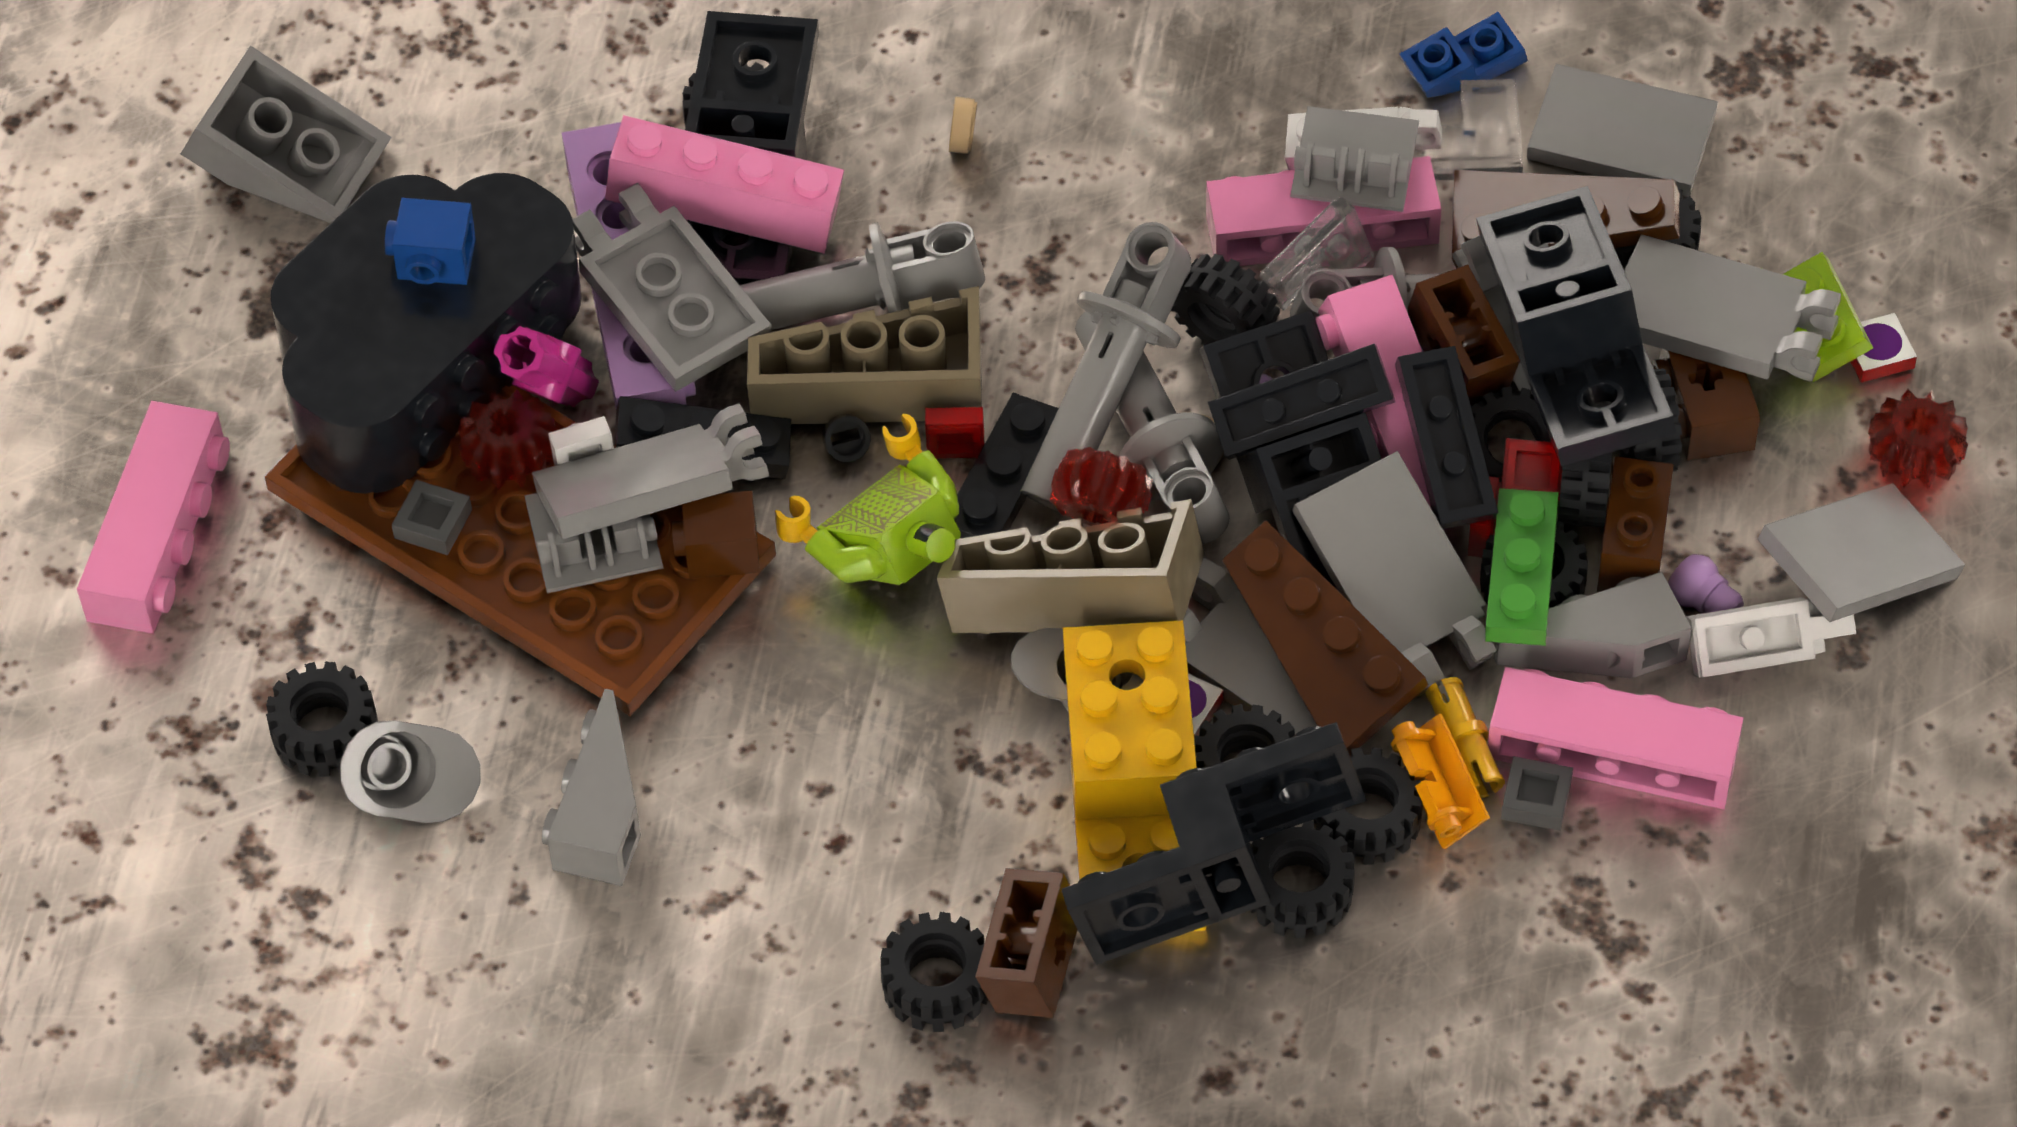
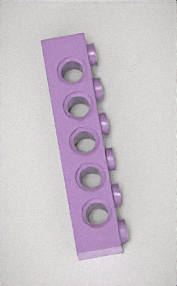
M621 122L562 132L566 166L576 215L579 216L590 209L612 240L628 232L627 227L619 219V212L626 208L621 203L605 200L609 160ZM591 287L616 409L620 396L687 405L686 397L696 395L695 383L692 382L675 392Z

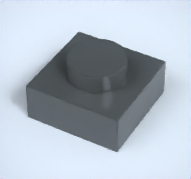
M416 480L392 523L394 538L448 555L472 511L470 496Z
M1513 756L1502 805L1501 820L1561 831L1572 782L1573 767Z

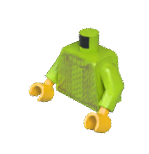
M908 414L901 415L903 426L908 433L907 435L894 437L885 426L882 427L889 455L899 460L907 459L909 463L906 467L899 464L819 525L817 529L811 525L809 502L800 496L789 497V511L794 518H789L781 511L775 510L776 530L781 540L788 543L804 541L806 543L805 551L843 582L854 583L871 580L895 585L905 583L930 563H942L948 560L955 549V540L961 537V532L954 520L959 514L955 484L931 451L921 450L917 423Z

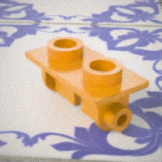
M1437 714L1419 728H1416L1413 721H1406L1392 729L1394 739L1391 742V747L1394 752H1398L1399 756L1402 757V762L1410 776H1415V780L1420 779L1421 782L1415 788L1428 817L1426 821L1428 828L1435 832L1442 849H1447L1490 819L1442 714Z

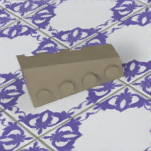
M979 286L959 290V298L933 303L931 297L909 301V309L876 316L874 309L852 314L853 319L847 323L826 327L820 321L748 337L747 388L750 414L791 419V424H824L840 414L855 415L864 423L902 422V414L910 415L915 421H925V408L982 407Z
M1192 499L1170 502L1171 512L1143 517L1141 508L1118 511V521L1087 527L1083 526L1082 518L1059 521L1058 526L1040 535L1031 536L1029 530L1025 527L956 539L953 554L942 563L937 576V582L952 633L1034 632L1044 628L1184 620L1205 555Z

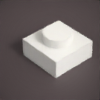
M604 416L583 423H575L567 428L548 433L554 466L614 449L612 434Z

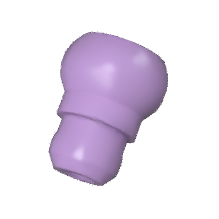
M1692 554L1685 558L1675 569L1668 581L1679 605L1684 608H1694L1700 614L1739 608L1744 605L1742 596L1728 586V580L1719 574L1716 564L1704 555Z

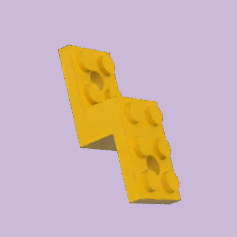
M1183 620L1063 628L1079 880L1094 872H1110L1137 862L1143 855L1153 851H1169L1179 847L1160 785L1175 780L1181 773L1187 770L1197 768ZM1129 672L1138 675L1143 680V683L1135 689L1123 690L1114 686L1111 681L1118 674ZM1206 926L1194 931H1205Z

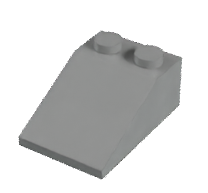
M250 45L180 154L227 185L332 223L346 210L392 137Z

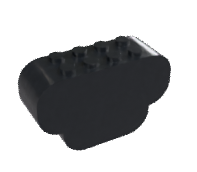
M510 173L482 175L465 182L456 190L428 176L400 175L376 183L366 190L281 269L272 285L270 300L283 360L282 376L296 445L303 461L330 483L346 491L368 494L394 489L404 484V481L407 479H411L429 461H435L440 458L447 450L451 439L456 436L460 429H463L468 423L473 424L477 422L486 412L489 403L505 386H513L514 379L501 373L500 361L494 354L495 346L501 334H509L514 332L519 326L559 340L562 339L566 329L579 312L582 294L573 220L568 208L557 196L531 179ZM401 198L471 203L476 240L467 285L437 282L420 284L412 280L397 279L394 256L386 255L385 232L389 220L397 221Z

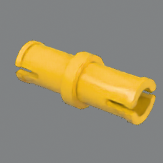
M1458 677L1441 679L1450 701L1448 702L1444 693L1441 694L1436 682L1426 690L1427 700L1431 703L1435 715H1443L1480 797H1488V792L1480 776L1481 773L1485 782H1489L1494 793L1498 792L1505 784L1504 777L1500 774L1487 744L1489 731L1485 722L1476 719L1463 689L1462 680Z

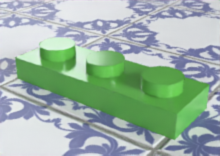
M1499 488L1485 642L1546 646L1559 492Z

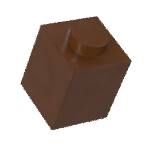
M752 491L719 493L682 504L683 520L672 521L675 557L686 556L689 579L760 573Z

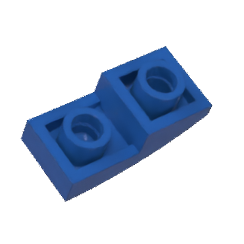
M1499 12L1492 14L1456 36H1453L1448 27H1445L1399 53L1402 62L1427 98L1442 96L1476 86L1528 61L1524 47Z

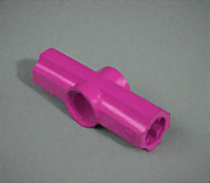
M519 326L514 332L509 334H501L497 341L494 354L500 361L501 373L513 378L512 385L558 404L575 407L580 401L592 399L598 387L599 380L592 371V362L581 357L582 350L576 346Z

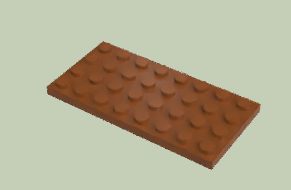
M514 385L510 387L505 386L489 403L486 412L477 422L473 424L468 423L463 429H460L456 436L451 439L447 450L440 458L435 461H429L411 479H407L404 481V484L394 489L368 494L343 490L313 471L301 458L297 445L265 476L268 491L594 695L601 698L604 689L613 690L617 709L629 717L776 556L775 542L757 532L760 573L689 579L686 556L675 557L672 521L683 520L682 505H678L650 514L651 517L653 516L656 527L657 544L663 564L662 569L547 593L525 495L537 493L532 472L554 466L548 433L567 428L577 422ZM416 480L470 496L472 511L448 555L394 538L392 523Z

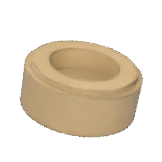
M955 96L949 152L962 154L971 152L977 110L975 99Z

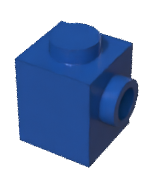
M401 198L397 221L389 220L385 232L386 255L394 256L397 279L412 280L420 284L437 282L467 285L476 240L471 203Z

